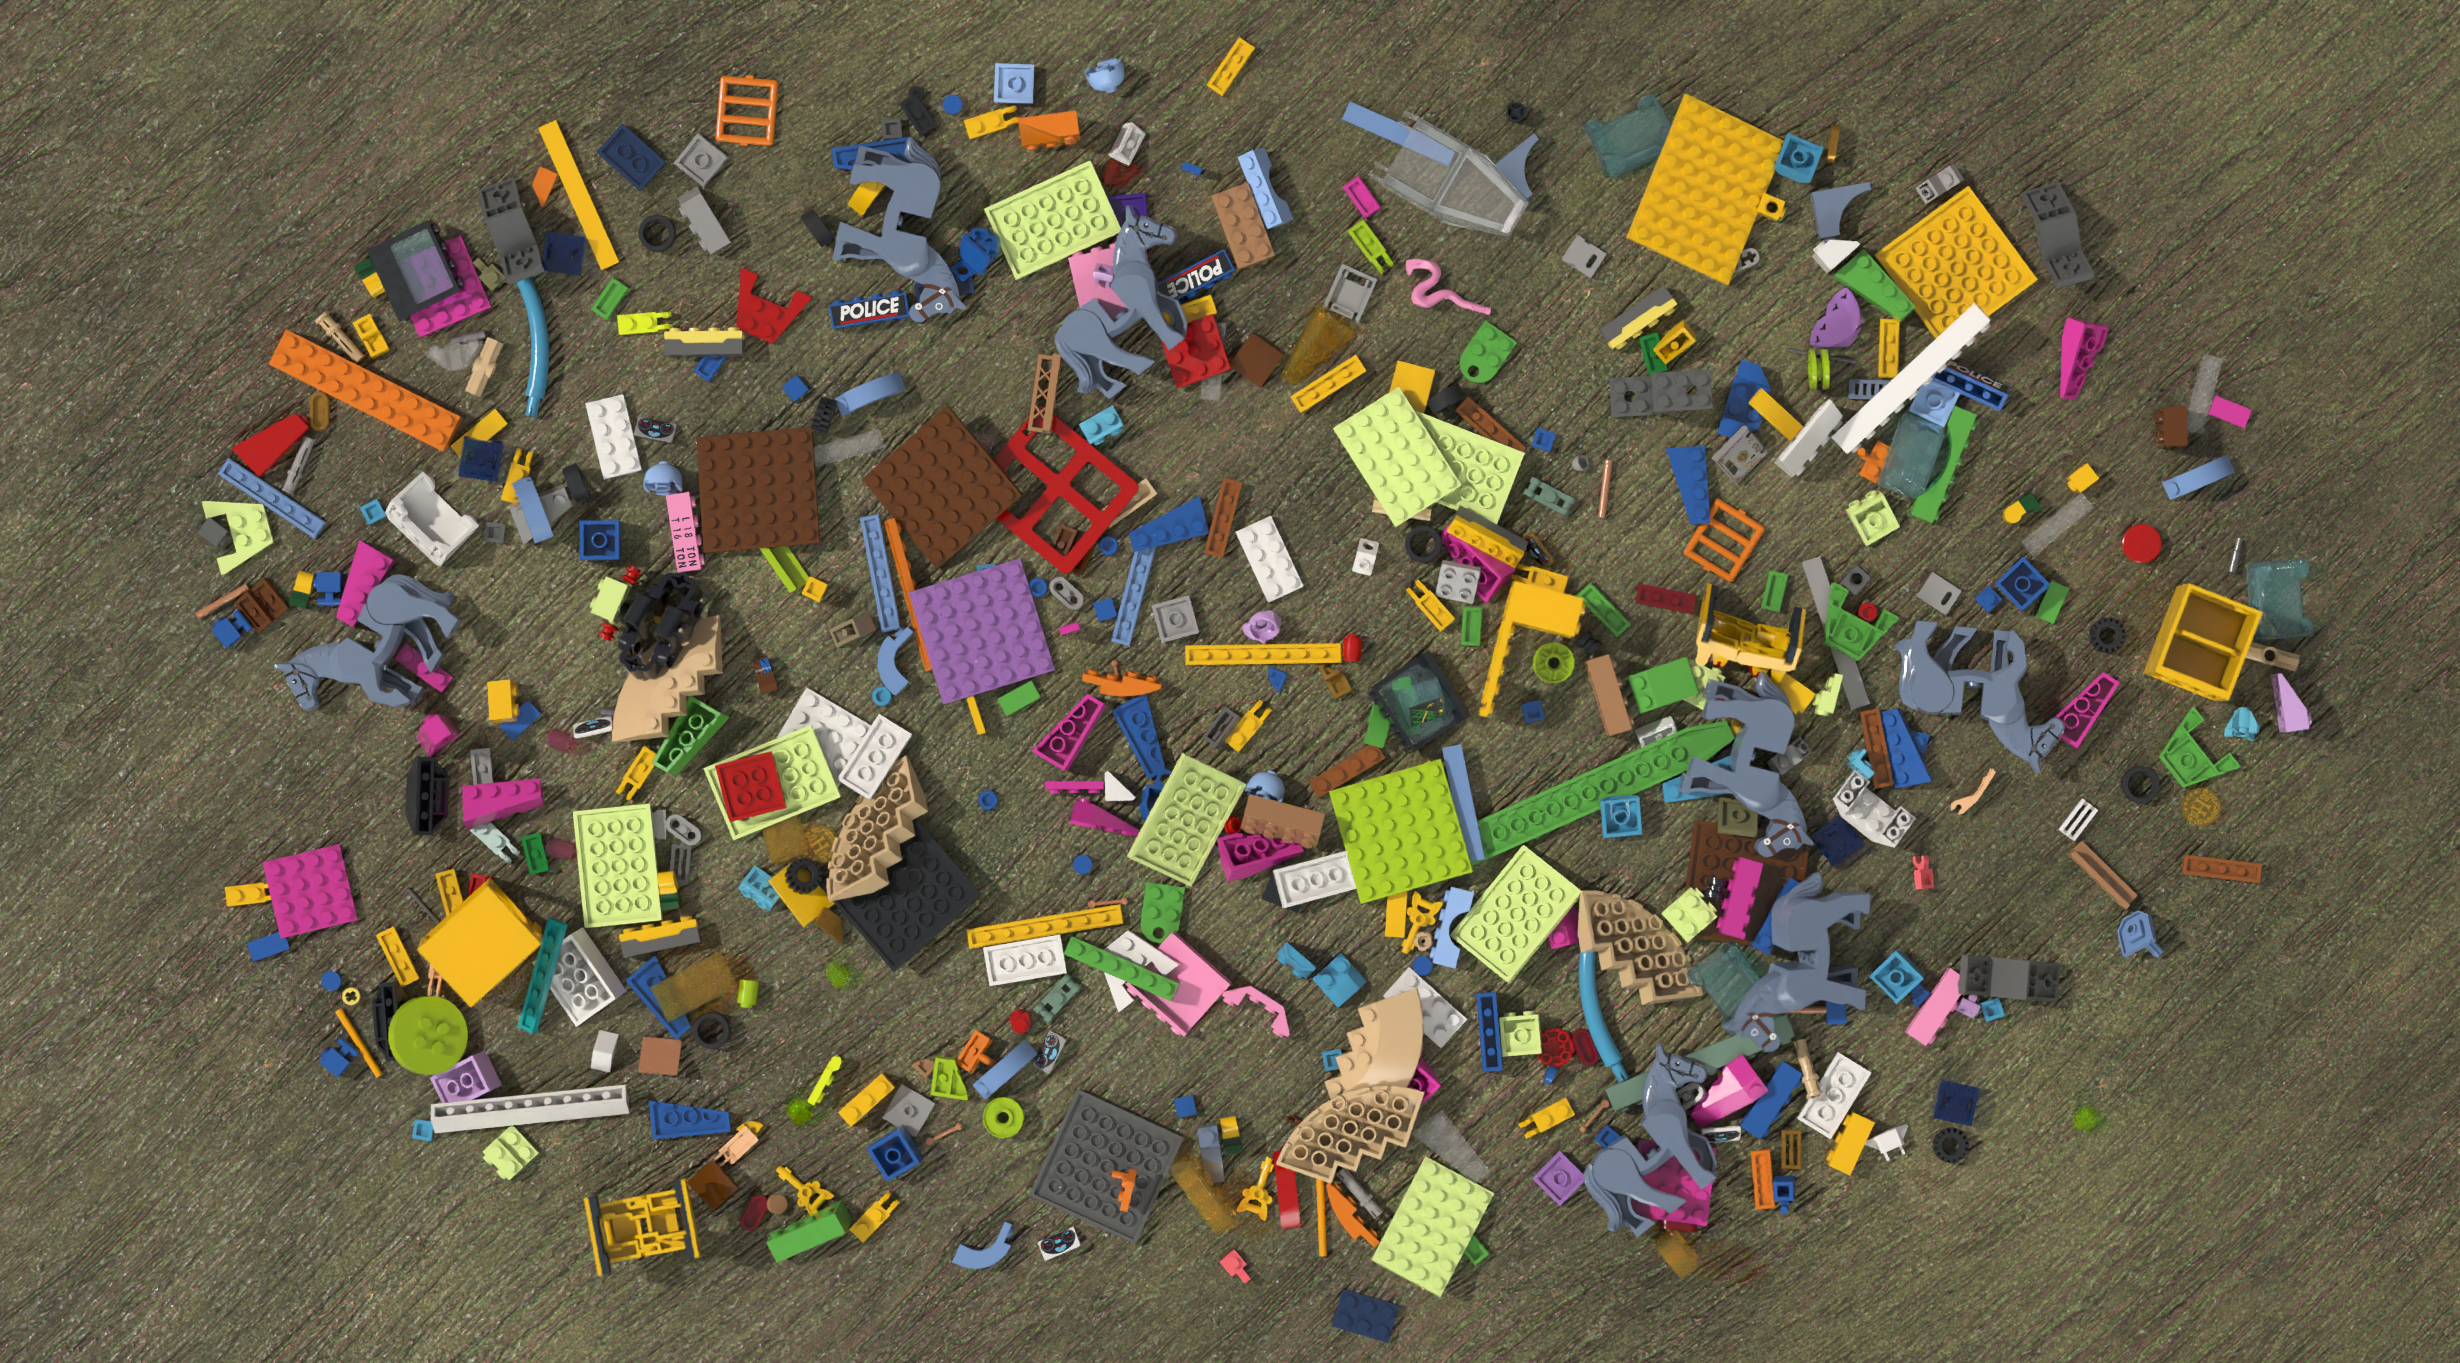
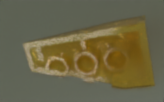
M1319 306L1308 319L1281 377L1296 385L1310 374L1314 366L1320 361L1325 362L1329 359L1328 355L1334 350L1339 351L1343 348L1355 331L1332 312Z

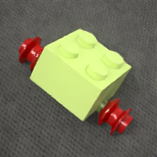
M631 565L629 569L625 567L627 574L621 575L623 580L627 582L625 584L607 576L605 580L601 579L597 588L600 592L597 597H593L590 608H592L591 613L608 619L610 622H602V631H597L601 633L599 637L607 641H611V638L616 639L613 634L619 631V629L613 624H616L615 622L618 620L621 605L627 599L632 587L631 584H639L637 578L638 576H643L640 574V569Z

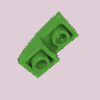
M1373 704L1367 721L1369 726L1363 742L1383 748L1390 723L1380 715L1379 706Z

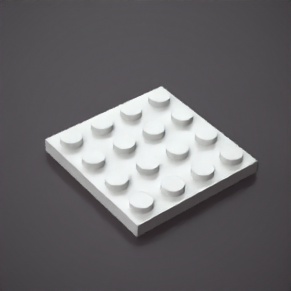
M806 687L777 738L812 724L836 784L839 787L841 782L837 778L871 725Z

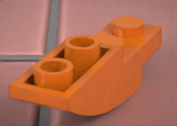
M1096 669L1084 670L1082 675L1083 682L1100 685L1099 693L1105 695L1135 696L1161 689V681L1158 680V677L1152 675L1143 677L1139 676L1140 673L1130 670L1128 673L1123 672L1122 679H1119L1118 675L1112 673L1107 675L1099 674L1100 671Z
M1327 1182L1328 1196L1340 1223L1354 1240L1359 1235H1362L1375 1248L1380 1243L1377 1239L1379 1235L1372 1228L1368 1230L1363 1226L1365 1221L1360 1216L1356 1215L1354 1217L1352 1215L1357 1210L1355 1207L1357 1203L1349 1195L1345 1197L1340 1192L1343 1189L1338 1184Z

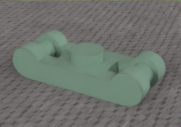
M1531 477L1528 489L1524 490L1523 494L1568 517L1570 514L1569 509L1575 504L1576 499ZM1537 487L1542 489L1540 495L1534 493ZM1559 499L1565 501L1562 507L1557 505Z
M1067 973L1033 1011L1037 1014L1040 1013L1044 1017L1043 1020L1048 1023L1079 990L1081 985L1078 982L1075 983ZM1065 984L1070 988L1068 993L1062 989ZM1047 1003L1053 1007L1050 1012L1044 1007Z

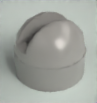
M1585 455L1576 456L1572 460V467L1576 471H1584L1588 469L1589 461Z

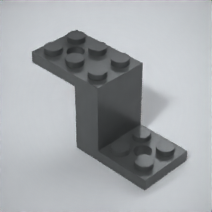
M515 177L479 189L478 194L484 221L499 253L507 284L517 283L522 279L545 272L538 242L522 206Z
M2059 181L2022 192V198L2034 219L2040 258L2056 288L2067 287L2095 278L2094 271L2082 251L2076 212Z
M1710 370L1651 373L1649 376L1609 378L1611 418L1665 415L1673 411L1713 409ZM1688 385H1694L1697 388L1696 395L1689 396L1686 393ZM1631 391L1635 394L1633 402H1627L1624 399L1626 392Z
M1962 955L1958 994L2057 1002L2061 963Z

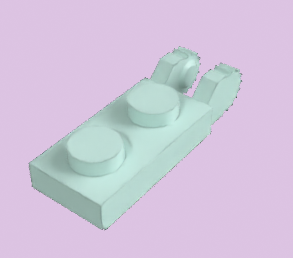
M492 823L481 824L470 829L488 848L508 864L512 860L502 851L505 846L514 854H520V851L510 842L511 840Z

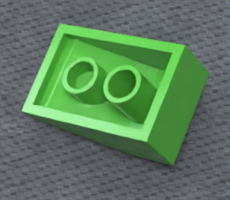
M1688 657L1628 676L1640 713L1700 694Z

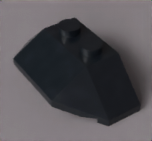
M415 757L407 774L405 815L413 835H433L448 816L449 777L438 763L436 757Z
M398 982L380 983L372 1002L375 1042L386 1061H397L389 1045V1026L396 1011L404 1003L411 1000V998Z

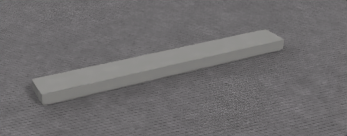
M1819 556L1801 562L1825 632L1830 584ZM1830 647L1838 674L1843 675L1841 683L1850 709L1853 710L1870 704L1856 661Z

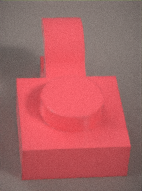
M1913 856V863L1918 868V870H1914L1916 890L1934 888L1933 869H1929V856Z
M1235 1249L1220 1261L1231 1277L1237 1273L1244 1284L1251 1279L1243 1269L1247 1265Z

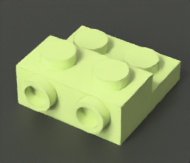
M1875 490L1868 492L1865 495L1866 498L1862 501L1855 500L1851 502L1849 508L1846 509L1853 526L1857 529L1866 546L1900 527L1884 495L1880 491L1876 492Z
M1696 658L1695 660L1690 659L1689 663L1700 694L1682 700L1703 710L1706 698L1703 695L1707 680L1712 679L1723 682L1725 677L1722 676L1723 671L1715 667L1709 669L1705 665H1699L1696 662Z
M1835 673L1831 674V677H1827L1825 683L1827 691H1819L1813 698L1812 705H1815L1814 714L1828 716V714L1834 712L1843 675Z
M1691 887L1661 913L1686 942H1689L1717 917L1715 907L1710 902L1706 904L1702 900L1704 895L1697 888L1693 890Z
M1535 1011L1523 1012V1016H1516L1515 1012L1504 1013V1017H1499L1502 1057L1542 1053L1540 1014L1535 1015Z
M511 1125L483 1151L485 1154L483 1158L489 1165L494 1164L498 1168L496 1172L502 1179L505 1180L507 1178L511 1180L539 1151L514 1125Z

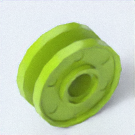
M1814 349L1808 351L1810 390H1816L1818 381H1821L1823 390L1829 389L1830 368L1827 349H1821L1820 358L1816 357Z
M1548 643L1542 645L1536 651L1533 657V669L1541 680L1547 683H1559L1565 681L1571 675L1574 669V657L1567 646L1560 643ZM1555 657L1559 662L1558 666L1554 669L1548 664L1549 659Z
M1007 1097L996 1098L989 1102L984 1109V1126L995 1137H1011L1018 1133L1023 1125V1109L1014 1099ZM1001 1112H1006L1009 1115L1008 1122L1001 1123L998 1120V1115Z

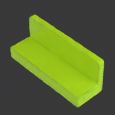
M788 546L760 548L790 593L795 592L807 583L809 579L808 574Z

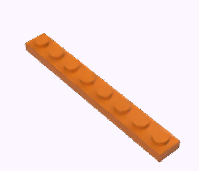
M895 518L884 521L922 663L925 672L931 671L930 661L908 593L914 591L917 587L914 578L910 576L911 564L909 559L906 560L904 554L906 552L905 543L901 541L899 533H901L900 524L895 521Z

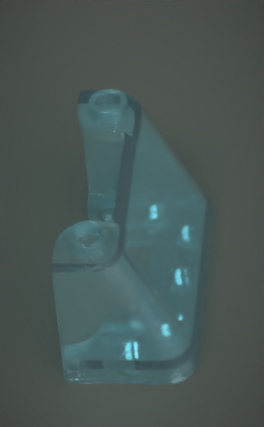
M1654 93L1640 98L1637 104L1638 109L1606 124H1603L1601 120L1592 119L1583 125L1595 156L1607 178L1615 177L1659 157L1671 125Z
M2308 559L2265 561L2248 565L2249 607L2263 612L2253 636L2255 640L2314 636V625L2309 618H2303L2300 579L2305 578L2309 572Z
M1731 940L1691 968L1686 975L1692 985L1696 987L1702 985L1724 1015L1721 1023L1723 1029L1732 1037L1736 1032L1725 1029L1724 1025L1734 1019L1741 1001L1761 977L1739 946Z

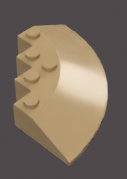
M719 615L699 619L693 628L690 640L687 642L679 640L683 648L671 668L662 667L654 679L646 677L644 679H636L631 673L629 674L622 687L614 711L612 742L669 737L668 717L687 716L686 696L705 694L704 675L723 673ZM657 642L641 657L646 664L649 663Z
M904 756L894 763L871 801L859 795L855 801L857 804L852 812L845 816L842 822L843 828L839 837H835L831 852H833L832 860L828 862L830 873L827 879V895L829 901L873 893L889 884L886 868L902 860L899 844L915 836L912 820L928 812L925 794L908 756Z
M1603 891L1580 892L1578 938L1581 953L1598 951L1601 970L1618 969L1622 988L1638 986L1642 1005L1703 996L1700 980L1690 963L1691 958L1689 954L1686 955L1679 938L1674 932H1670L1658 916L1652 915L1636 901L1620 897L1621 895H1612Z
M1418 988L1358 1008L1364 1026L1347 1032L1352 1051L1336 1057L1341 1075L1324 1081L1330 1099L1364 1087H1408L1416 1072L1415 1070L1423 1048V1009Z
M1372 1086L1349 1091L1334 1097L1311 1112L1297 1126L1281 1150L1276 1165L1332 1183L1338 1166L1356 1172L1363 1154L1381 1160L1387 1142L1406 1148L1425 1092L1400 1086Z

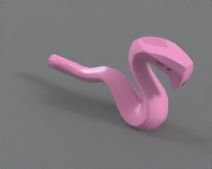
M1424 259L1406 260L1408 275H1411L1414 269H1426L1432 272V276L1429 279L1419 283L1413 289L1411 299L1414 305L1430 308L1443 299H1450L1462 308L1486 315L1490 314V307L1464 300L1451 290H1440L1426 296L1425 292L1440 279L1441 269L1439 265Z

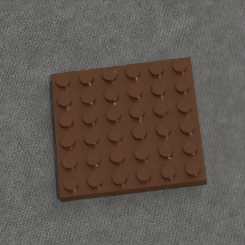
M946 405L862 479L936 569L941 567L1024 495L949 405Z
M811 427L696 437L703 551L705 554L821 544L813 430H811Z
M1694 820L1684 892L1691 887L1693 890L1697 888L1704 895L1705 889L1709 886L1707 882L1709 876L1725 881L1733 879L1735 873L1732 871L1733 863L1739 857L1763 863L1757 889L1754 890V902L1752 908H1749L1748 911L1750 912L1749 922L1743 930L1746 933L1745 938L1740 939L1719 933V928H1716L1719 916L1722 917L1724 909H1721L1724 897L1728 898L1729 890H1727V885L1723 888V900L1705 895L1702 898L1706 904L1710 902L1715 907L1717 917L1693 938L1749 945L1787 879L1792 878L1799 883L1805 880L1809 845L1803 843L1798 849L1784 848L1771 857H1764L1756 852L1754 845L1759 838L1765 836V829L1757 828L1756 837L1717 833L1718 823ZM1776 945L1773 947V949L1785 950Z

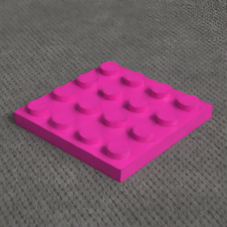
M461 235L446 241L449 247L447 252L457 265V274L465 282V292L456 293L411 315L410 317L419 338L492 308ZM435 246L398 262L417 304L453 286Z
M339 844L262 862L280 938L357 920Z
M1638 1139L1637 1151L1643 1158L1647 1157L1645 1153L1651 1148L1655 1147L1657 1149L1659 1147L1653 1140ZM1712 1148L1714 1156H1716V1148ZM1692 1150L1699 1161V1153L1696 1150ZM1672 1156L1654 1171L1642 1177L1650 1186L1664 1192L1682 1196L1687 1201L1669 1214L1662 1208L1642 1203L1631 1197V1206L1636 1214L1651 1220H1666L1707 1226L1712 1182L1701 1190L1675 1156Z

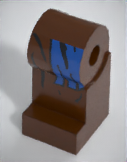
M768 655L752 660L760 693L763 695L779 690Z

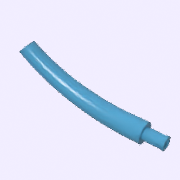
M528 277L517 282L525 303L531 334V363L525 396L529 398L525 416L537 418L540 399H544L547 386L549 338L541 299L532 278Z
M1580 950L1579 988L1585 1020L1601 1059L1606 1067H1611L1618 1083L1624 1081L1620 1073L1625 1080L1629 1078V1075L1620 1061L1623 1057L1611 1037L1601 1011L1595 977L1596 952L1581 953Z

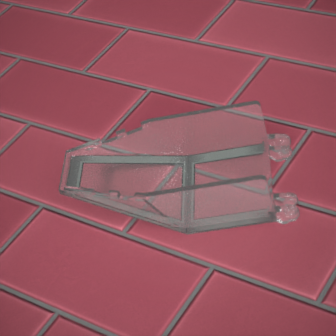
M1405 110L1403 114L1409 119L1415 120L1416 123L1411 128L1405 122L1398 121V125L1410 131L1390 168L1375 161L1374 165L1377 168L1387 172L1384 178L1370 171L1368 175L1382 187L1448 225L1509 237L1528 205L1527 200L1488 156L1422 117Z

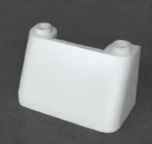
M422 472L390 501L385 514L433 563L441 566L477 530L479 525L473 516L463 515L461 517L434 491V479Z

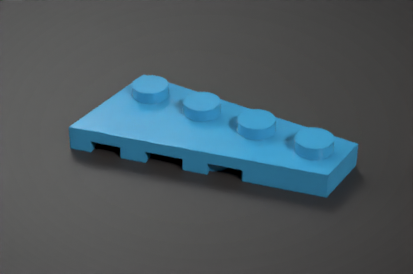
M1730 756L1711 764L1728 770ZM1682 775L1662 783L1664 803L1729 794L1706 793L1702 791L1688 794L1680 793L1678 788Z

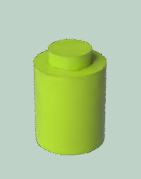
M739 980L737 1003H741L740 1007L752 1008V1005H756L759 981Z

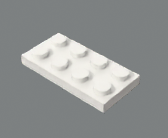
M624 394L585 403L603 479L642 471Z
M1271 516L1236 532L1268 603L1304 587Z
M878 714L837 780L871 801L912 737V734Z
M1347 851L1273 870L1283 908L1356 889Z
M1060 934L983 947L990 986L1067 973Z
M1408 967L1383 997L1388 998L1418 988L1423 1009V1033L1442 1048L1467 1019Z
M1837 1052L1819 1081L1820 1090L1823 1091L1824 1095L1808 1099L1797 1119L1831 1139L1871 1072Z

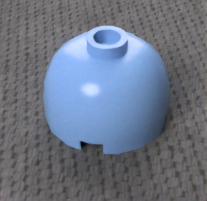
M1121 59L1105 60L1097 63L1098 66L1095 69H1092L1091 66L1085 70L1084 73L1088 83L1098 91L1112 93L1117 90V86L1124 80L1125 71Z
M661 461L647 470L643 488L649 493L650 490L656 491V495L661 496L677 494L678 490L681 493L683 485L682 475L669 462Z
M1273 771L1256 773L1250 778L1245 788V791H1248V797L1250 794L1282 802L1285 795L1284 783L1278 777V774Z

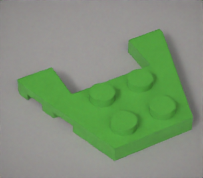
M1833 582L1830 585L1823 643L1859 661L1875 645L1878 639L1899 620V617L1883 609L1875 626L1841 609L1849 590Z
M2194 706L2189 709L2158 756L2182 788L2241 767L2231 753H2227L2213 764L2191 737L2189 732L2204 721Z

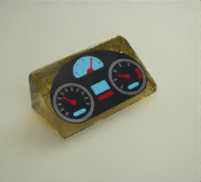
M1530 531L1523 537V539L1528 541L1526 551L1541 569L1545 570L1555 562V559L1533 532Z

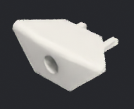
M1904 1124L1879 1133L1868 1139L1865 1145L1880 1150L1881 1154L1884 1153L1886 1161H1889L1886 1152L1899 1147L1903 1155L1905 1154L1902 1147L1905 1144L1903 1138L1908 1125Z

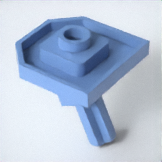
M2137 910L2122 920L2117 933L2124 957L2127 958L2144 947L2155 957H2159L2163 953V949L2155 942L2157 941L2152 918L2149 914Z

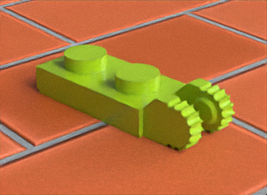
M1364 220L1347 231L1380 274L1384 272L1383 267L1376 260L1380 255H1382L1387 265L1390 267L1394 265L1387 255L1385 248Z

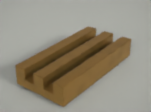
M1781 1130V1169H1801V1130ZM1786 1134H1789V1165H1786ZM1793 1134H1797V1165H1793Z

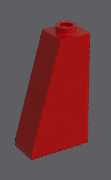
M294 413L235 445L232 450L259 477H263L311 429L308 425L310 421L303 414L299 416Z

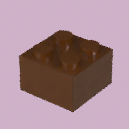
M2187 406L2157 409V413H2154V423L2158 424V432H2155V444H2158V448H2182L2187 446Z

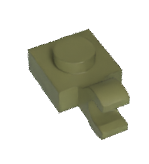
M480 258L473 262L482 272L479 278L491 291H494L505 280V276L494 264L487 267Z

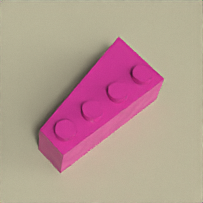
M359 540L336 618L356 628L359 624L357 619L364 604L367 603L370 592L375 586L384 582L396 561L364 541Z
M2103 672L2055 717L2060 718L2065 723V730L2059 739L2077 750L2120 682Z
M1087 694L1043 738L1032 752L1063 771L1068 772L1107 705Z
M431 714L423 720L424 724L420 727L416 739L429 757H431L461 733L447 715Z
M540 779L462 786L463 821L467 830L481 824L491 823L490 821L499 818H507L509 815L517 812L522 813L544 805L543 785Z
M1742 857L1734 860L1732 871L1735 873L1733 879L1728 881V898L1724 897L1721 909H1724L1722 917L1719 916L1716 928H1719V933L1740 939L1745 938L1746 933L1743 930L1749 922L1750 912L1748 911L1749 908H1752L1754 902V890L1757 889L1763 863Z

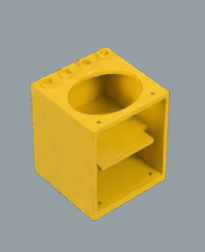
M2191 584L2176 586L2143 673L2213 701L2229 700L2263 612Z
M490 877L420 940L417 950L460 997L472 1007L541 945L543 929L536 921L532 923Z

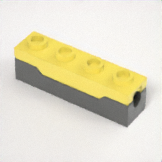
M1663 285L1602 327L1599 332L1611 349L1616 347L1619 350L1628 344L1625 340L1631 336L1635 339L1644 333L1642 331L1644 327L1648 325L1651 328L1657 324L1660 316L1664 314L1667 317L1673 313L1677 303Z
M731 327L728 328V331H720V328H708V331H701V328H689V331H681V328H670V332H664V355L666 357L745 356V333L740 331V328Z

